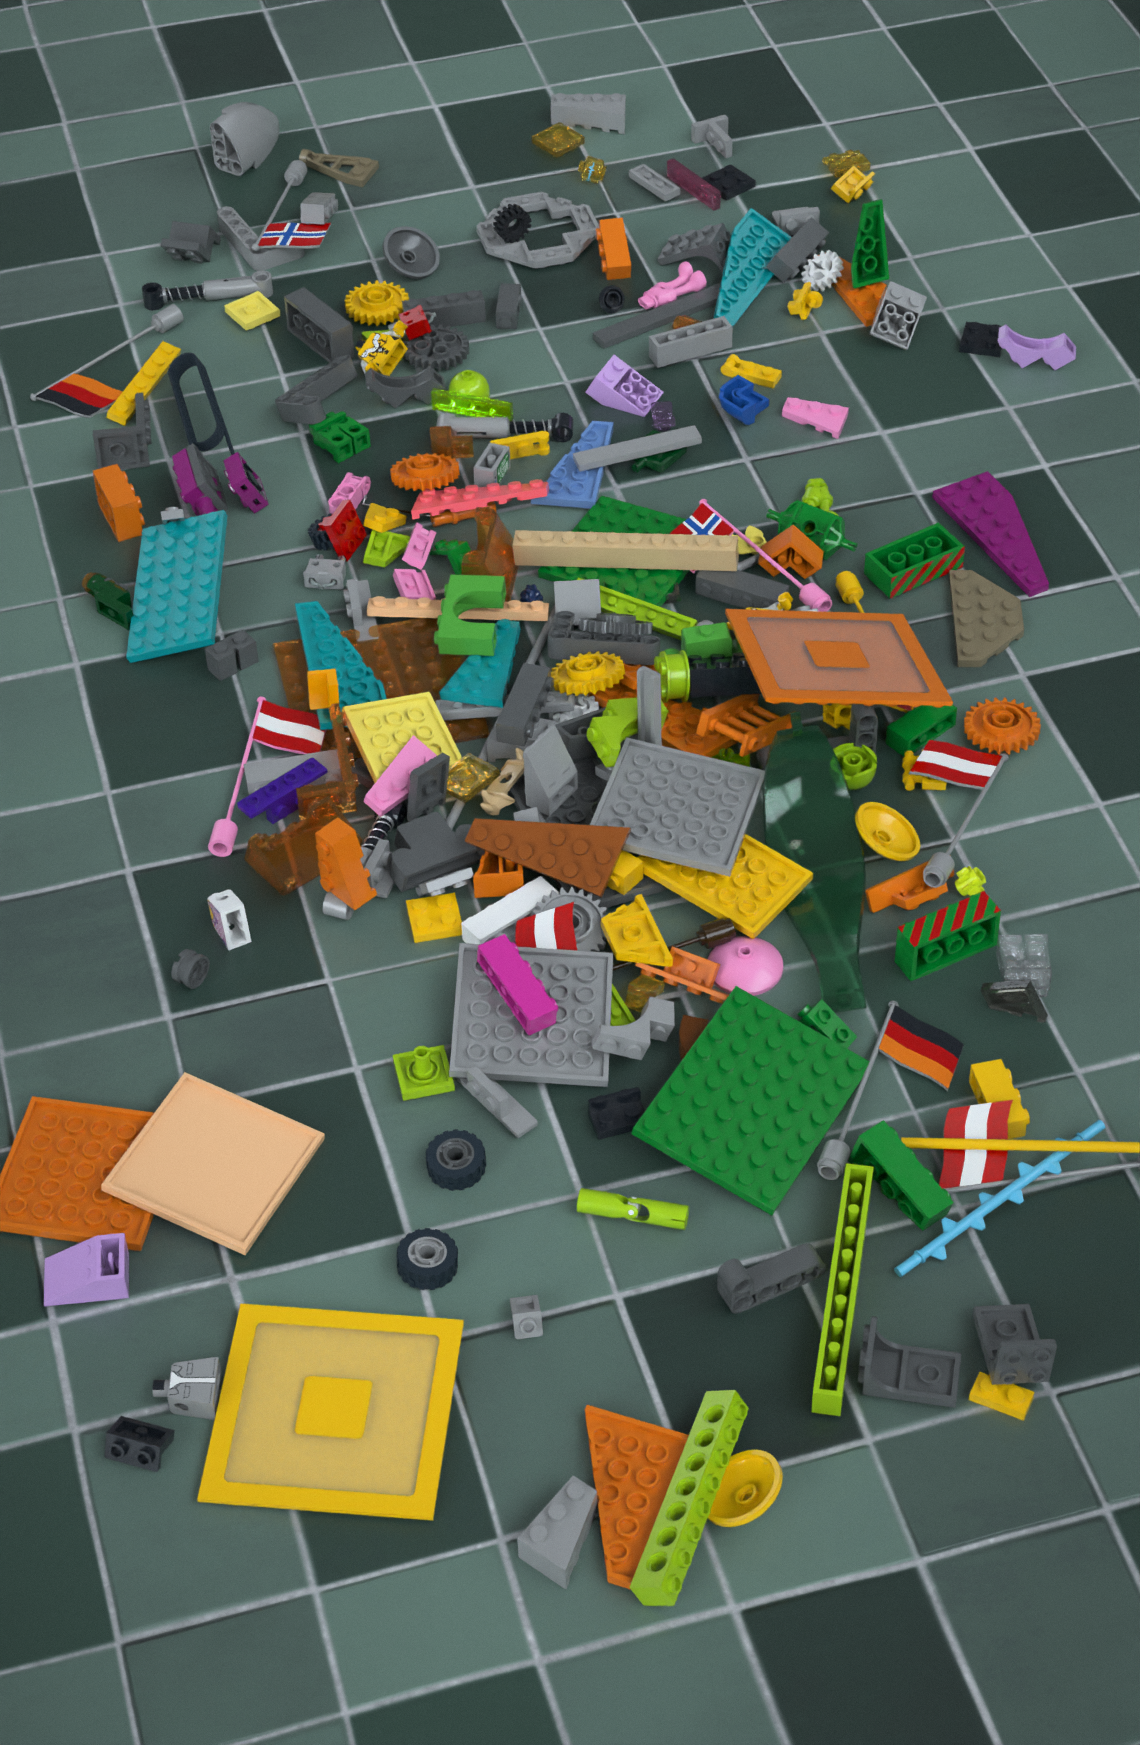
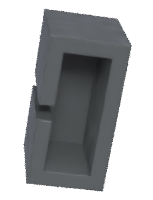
M244 630L205 648L208 670L220 681L238 673L236 658H238V665L241 671L259 662L256 641Z

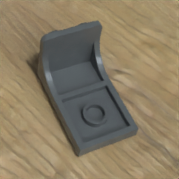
M724 223L713 226L707 225L699 230L692 229L682 235L675 234L668 239L657 260L660 265H665L694 256H704L715 262L723 274L731 237L730 232L726 229Z
M1029 1304L976 1306L973 1308L972 1315L992 1385L1049 1382L1057 1344L1054 1339H1040Z
M872 1316L871 1324L864 1326L858 1383H863V1395L956 1408L962 1353L893 1343L879 1333L877 1317Z

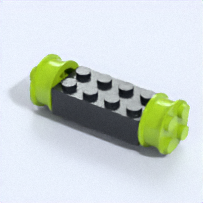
M680 650L679 654L667 655L665 651H661L659 656L654 658L655 670L661 674V700L663 703H667L669 699H681L683 702H687L689 696L708 697L762 694L744 653H734L730 657H725L723 654H712L710 658H702L700 655H690L687 658L684 650Z

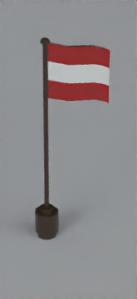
M574 902L517 920L515 930L516 946L578 951L573 926ZM720 918L699 925V931L696 932L697 937L672 946L682 948L699 942L701 946L705 945L707 949L731 942V939L736 937L735 928L730 918ZM624 961L613 965L612 971L629 966L635 962Z

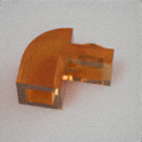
M451 426L430 427L431 454H445V457L451 456V459L474 457L473 435L452 436Z

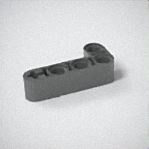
M810 1243L797 1246L747 1269L744 1268L740 1260L730 1259L723 1263L718 1270L717 1290L733 1313H741L819 1278L826 1271L827 1266Z

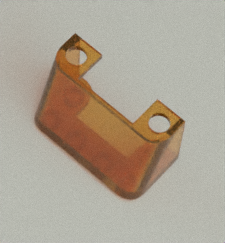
M329 796L321 800L316 799L312 801L308 806L309 810L305 819L299 823H291L280 834L274 833L268 836L267 834L257 833L248 840L244 860L281 895L291 893L320 875L315 836L318 830L337 817L352 827ZM356 832L357 838L361 846L363 839Z

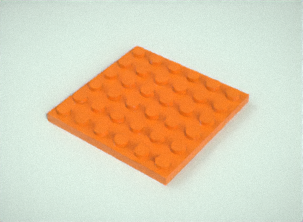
M32 1096L0 1174V1231L79 1243L98 1235L125 1233L128 1249L141 1251L154 1214L102 1191L101 1184L154 1112Z

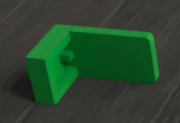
M446 539L434 543L435 547L430 549L429 552L430 555H447L455 575H461L477 565L467 541H458L457 539L446 541Z
M822 999L812 1006L806 1004L797 1013L799 1016L797 1021L808 1027L812 1024L822 1035L845 1048H848L857 1038L854 1032Z

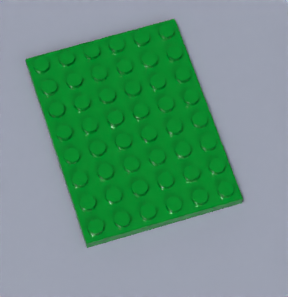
M735 986L633 1127L631 1134L773 1216L860 1085L870 1061Z

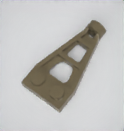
M302 149L299 160L303 161L307 167L346 184L364 187L379 168V161L370 158L319 154L307 149ZM323 163H334L331 168L323 165ZM342 165H354L349 173L339 170Z

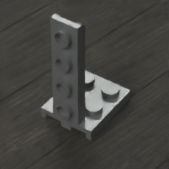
M143 392L135 394L136 426L93 430L98 469L118 464L120 469L150 466L148 445L152 444L149 400H144Z
M441 753L411 771L409 795L407 799L401 802L406 806L407 820L410 821L418 818L421 814L428 815L433 812L434 806L437 804L443 806L446 803L450 756ZM359 758L353 764L343 768V774L369 789L375 784L363 758Z

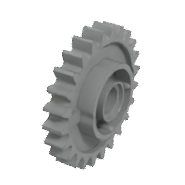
M561 887L559 894L551 890L550 898L543 895L542 901L536 903V910H533L532 915L574 902L573 925L576 927L574 932L577 950L600 952L599 949H605V942L608 941L601 928V918L606 916L604 914L607 908H599L600 899L592 901V893L584 896L583 889L579 893H575L573 887L570 888L568 893L565 892L563 887Z

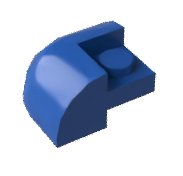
M740 375L726 382L720 388L719 394L721 407L730 416L746 425L755 422V416L769 406V399L753 390L754 383Z

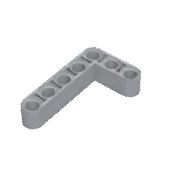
M229 206L221 207L217 210L219 230L252 269L256 271L267 270L300 259L305 255L304 249L262 248L258 251H253L252 245L257 242L259 237L240 215Z

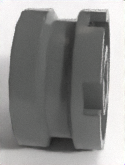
M185 949L178 955L181 957L178 963L174 961L171 975L174 981L183 983L190 989H195L206 978L210 962L206 956L198 954L192 949Z

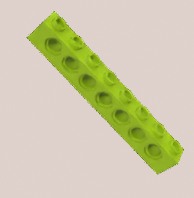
M736 1390L706 1391L629 1587L644 1606H674L682 1589L683 1581L691 1565L692 1557L701 1538L706 1520L711 1512V1507L720 1488L729 1459L738 1440L743 1422L747 1417L749 1408Z

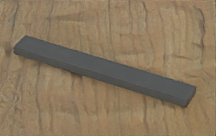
M721 283L593 332V339L602 348H607L714 306L717 303Z

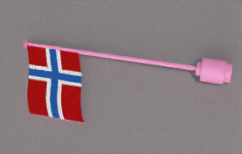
M701 499L699 501L700 506L693 514L670 532V534L728 536L735 532L801 589L799 600L806 606L810 605V609L818 608L819 612H828L832 606L830 596L818 585L809 583L803 586L713 509L706 499Z

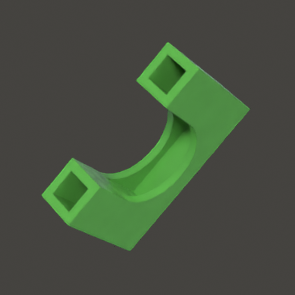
M451 574L449 584H445L444 594L446 598L441 601L442 615H438L439 631L434 633V643L438 645L439 654L494 656L497 643L495 623L466 622L459 619L458 616L473 608L503 609L506 598L505 576Z

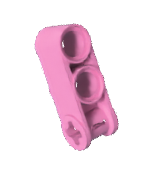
M348 472L332 497L328 500L329 514H333L342 500L347 499L351 500L356 509L364 496L369 492L370 478L368 476L363 478L354 476L353 473Z

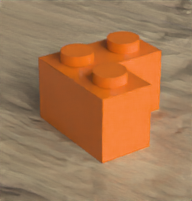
M795 525L790 526L761 546V550L782 568L786 569L790 566L804 579L822 568L824 551ZM759 556L758 564L773 577L780 573L763 556Z

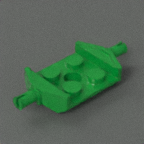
M799 500L791 503L784 512L779 513L769 509L768 512L770 514L767 513L766 515L767 518L779 523L778 535L790 526L795 525L824 551L823 560L830 558L842 547L852 552H855V548H857L858 543L845 538V520L842 517ZM809 523H814L815 530L811 533H806L805 526Z

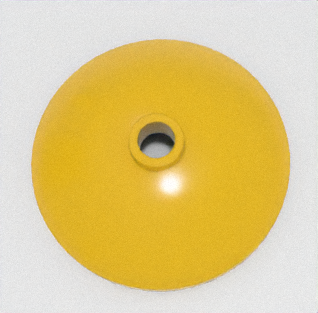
M867 802L859 807L855 814L857 830L865 843L873 851L894 861H909L918 854L920 839L914 827L903 815L893 808L878 802Z
M747 1450L730 1457L729 1464L726 1467L720 1488L717 1491L708 1519L713 1524L721 1527L741 1526L754 1521L771 1507L779 1494L783 1481L782 1468L774 1456L762 1450Z

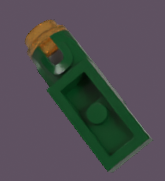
M101 573L86 574L82 580V587L95 598L97 612L123 628L130 630L133 610L131 608L132 603L128 586L116 582Z

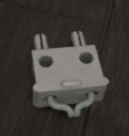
M318 554L316 559L310 558L306 571H303L304 586L318 589H344L343 582L346 576L345 557L342 556L341 558L339 556L337 560L324 559V556L321 554L319 557Z

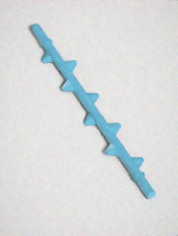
M1097 1120L1081 1133H1076L1075 1137L1070 1141H1089L1105 1129V1124L1101 1120ZM1058 1137L1055 1139V1140L1069 1141V1140L1062 1139V1138H1058ZM1055 1151L1034 1167L1020 1162L1018 1164L1020 1174L1018 1179L996 1195L980 1193L981 1205L960 1221L955 1222L946 1217L941 1220L943 1233L920 1250L914 1251L912 1256L894 1268L895 1273L902 1277L920 1263H925L926 1259L930 1256L944 1261L947 1258L944 1247L947 1243L969 1227L981 1231L984 1230L985 1223L983 1217L1006 1200L1019 1205L1023 1203L1021 1189L1045 1172L1059 1175L1062 1172L1059 1162L1072 1152Z

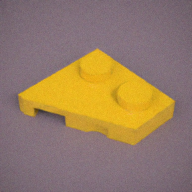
M371 503L365 516L364 526L383 533L405 525L407 516L400 514L397 509L385 508Z

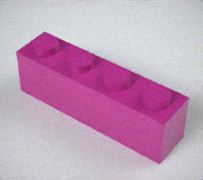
M503 934L478 945L477 962L528 1036L556 1024L558 1005L554 998H549L542 981L535 978L528 961L521 958L516 944L510 942L507 936Z

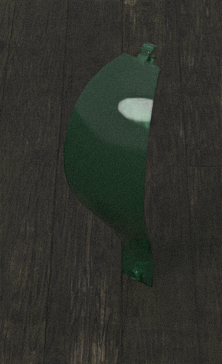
M800 712L790 713L792 728L776 732L769 748L763 786L765 845L813 873V880L784 910L804 941L815 963L822 1000L835 1013L865 1009L867 1006L860 972L859 946L866 895V871L862 840L855 822L856 813L842 768L827 737L818 725L803 727Z

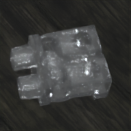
M1048 934L1024 935L1023 951L1021 935H998L996 954L1003 982V991H1008L1011 998L1023 996L1026 990H1033L1034 995L1037 997H1047L1052 977L1048 952Z

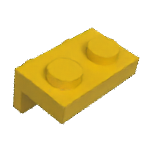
M853 166L833 184L831 190L844 201L850 203L853 199L857 200L862 195L863 189L867 191L873 184L872 178L875 173L872 171L866 177Z

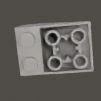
M890 281L883 290L879 300L870 335L908 350L927 297Z
M553 724L545 732H542L538 739L532 745L527 746L523 752L526 805L531 808L537 807L541 813L549 817L578 789L577 769L556 726Z

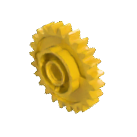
M376 280L372 284L368 281V285L361 283L360 288L354 287V291H349V295H346V300H344L346 314H349V318L354 317L355 322L360 320V324L368 322V326L372 323H375L376 326L379 323L386 325L387 321L394 323V319L400 320L398 314L403 313L402 301L409 300L408 292H405L404 288L400 289V285L394 286L393 282L386 284V281L379 283Z
M599 651L595 654L588 652L582 655L579 653L578 657L570 656V660L563 659L562 663H556V667L552 668L551 677L554 678V690H559L560 694L566 692L567 695L575 693V696L581 693L587 696L591 692L596 694L598 690L605 691L606 687L613 688V684H619V680L624 679L623 675H625L624 663L620 656L615 657L614 653L608 655V652L600 654Z

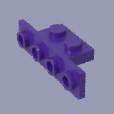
M310 758L237 802V807L250 819L266 811L267 820L275 824L311 801L309 784L328 773L327 768L316 759Z

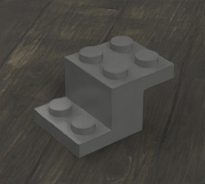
M172 221L169 239L162 238L161 247L174 260L184 261V259H190L194 263L202 264L203 261L210 262L213 244L220 245L221 237L208 225Z

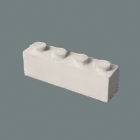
M540 876L462 922V939L465 943L483 944L505 934L510 940L515 937L517 920L531 916L533 910H536V903L542 901L543 895L550 898L551 890H554L557 894L559 892Z

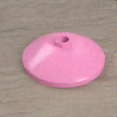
M748 936L732 938L731 942L714 947L708 956V960L721 964L714 985L729 994L735 986L753 996L765 993L776 986L783 974L781 954L772 944L760 938L752 939Z

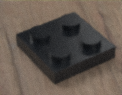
M730 164L702 177V185L727 201L756 187V180Z
M966 322L959 352L1000 357L1002 348L998 343L999 328L1002 326Z

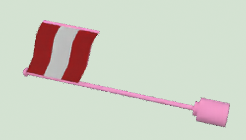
M263 696L258 697V707L227 817L214 823L208 844V849L212 854L226 857L232 853L238 827L231 821V817L244 774L243 764L247 763L252 742L255 741L274 749L298 754L321 752L326 730H320L316 714L285 708L266 701V698Z

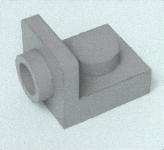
M538 1295L509 1298L515 1338L523 1339L542 1336L543 1327Z

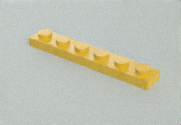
M162 341L107 411L106 418L126 426L136 413L135 394L143 392L144 400H146L167 373L173 360L180 356L181 349Z

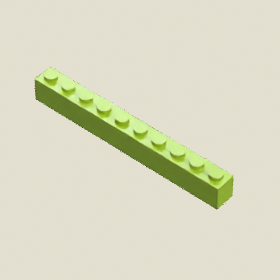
M846 1163L813 1388L812 1413L841 1416L872 1189V1166Z

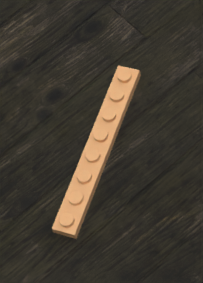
M376 596L369 598L367 616L438 618V615H442V599L431 600L426 597L419 599H408L406 597L390 599ZM511 600L504 603L503 609L473 608L463 612L458 618L548 621L549 603Z

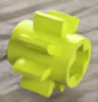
M971 866L964 867L956 873L959 878L955 880V886L961 895L967 896L969 894L971 896L985 891L982 885L986 883V878L977 867L973 869Z

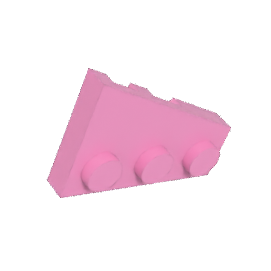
M787 397L782 409V417L802 425H813L816 427L815 430L821 433L825 430L832 433V437L839 439L848 417L849 408Z

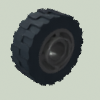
M453 1129V1131L447 1130L441 1135L438 1134L434 1137L433 1141H430L429 1147L426 1149V1164L428 1175L435 1184L450 1191H460L474 1186L476 1182L478 1183L481 1180V1176L485 1173L486 1155L482 1141L475 1134L468 1133L466 1130L459 1131L458 1129Z

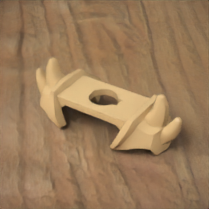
M520 748L515 750L516 759H508L500 769L501 773L488 789L481 791L483 802L480 806L489 815H499V811L502 808L515 802V799L507 794L524 773L523 751ZM503 778L509 780L506 783H500Z

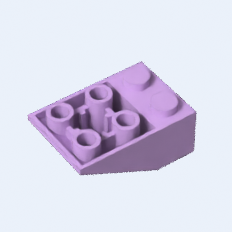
M615 355L602 368L586 391L588 395L604 406L642 417L646 416L664 393Z
M125 1233L94 1236L45 1258L44 1306L129 1298V1251Z

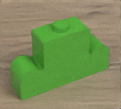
M727 623L683 628L681 631V650L686 652L687 658L690 655L710 658L712 654H723L725 657H730L734 653H743L738 640L732 641ZM675 648L664 650L666 655L679 654V651Z

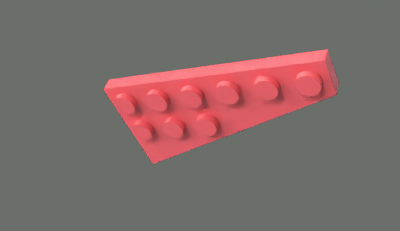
M532 480L526 484L514 481L508 483V485L501 486L499 483H491L486 485L487 487L468 485L464 489H457L454 486L446 487L444 490L435 491L434 488L433 490L425 489L419 493L411 510L412 519L420 518L419 514L430 513L431 516H436L444 512L445 509H450V512H459L487 507V503L496 501L498 504H505L515 497L520 501L546 497L549 492L548 482H542V480Z

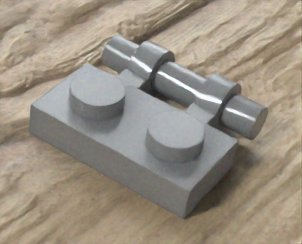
M464 868L439 878L428 880L419 884V887H416V892L419 897L426 894L432 897L446 892V887L450 889L468 884L467 879L474 876L472 868Z

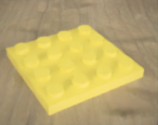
M430 692L344 706L342 708L343 718L374 783H376L413 735L437 756L441 753L450 756L449 771L460 770L464 767L465 762Z

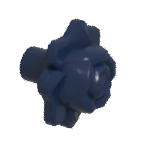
M535 584L526 585V588L520 594L521 602L543 601V596Z

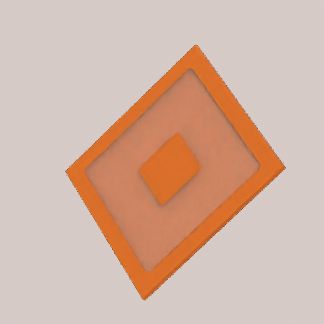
M725 609L727 619L766 702L772 704L792 702L799 705L804 703H816L819 705L839 703L845 706L851 704H863L865 706L885 704L891 707L897 705H909L911 707L930 705L937 708L953 705L950 695L903 614Z

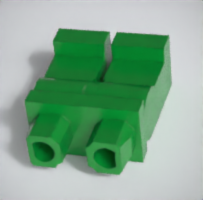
M331 411L326 414V419L323 421L309 424V432L313 435L314 444L329 451L337 463L354 456L353 453L358 454L371 447L369 429L351 417L346 416V413L343 411L337 414Z

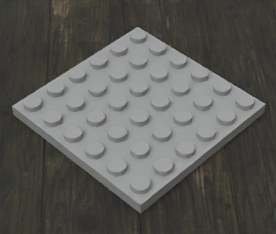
M626 737L590 825L630 827L631 832L623 851L730 877L765 782L767 771Z
M459 943L449 1077L467 1078V1070L477 1066L491 1080L608 1087L609 1053L592 1049V1040L600 1025L610 1026L613 953L518 947L521 958L528 961L535 978L542 981L545 992L549 998H554L558 1005L556 1024L528 1036L477 962L478 945L481 944Z

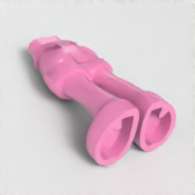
M684 261L678 267L679 276L676 279L666 283H657L644 292L643 296L638 299V303L646 310L651 307L657 308L658 306L675 301L681 295L701 291L706 287V278L699 270L693 272L691 264Z

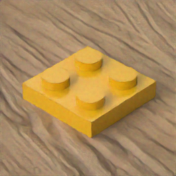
M455 893L406 900L414 943L462 935V920Z

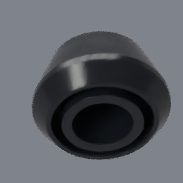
M610 285L602 289L599 295V304L605 312L617 313L623 308L625 296L619 287Z

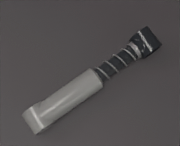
M265 270L256 271L252 276L206 280L199 286L194 284L190 287L184 285V287L178 288L175 286V288L169 289L168 287L163 288L159 283L150 282L142 287L144 306L147 310H159L169 300L174 302L179 299L184 301V299L188 298L193 300V298L199 297L202 299L204 297L208 301L244 297L257 291L266 298L273 294L272 276L270 272Z
M442 413L437 418L436 437L442 442H451L455 438H507L511 434L520 435L547 431L549 436L551 435L556 441L563 443L572 438L574 421L572 416L567 413H558L547 421L543 419L541 421H534L533 419L531 421H524V419L522 421H515L514 419L510 421L508 417H456L451 413Z
M398 804L381 817L375 812V822L372 825V829L368 832V837L364 839V844L361 846L364 856L360 860L363 868L379 839H387V833L392 828L398 827L403 823L406 814L405 804ZM328 892L323 902V914L349 920L353 915L354 909L331 892Z

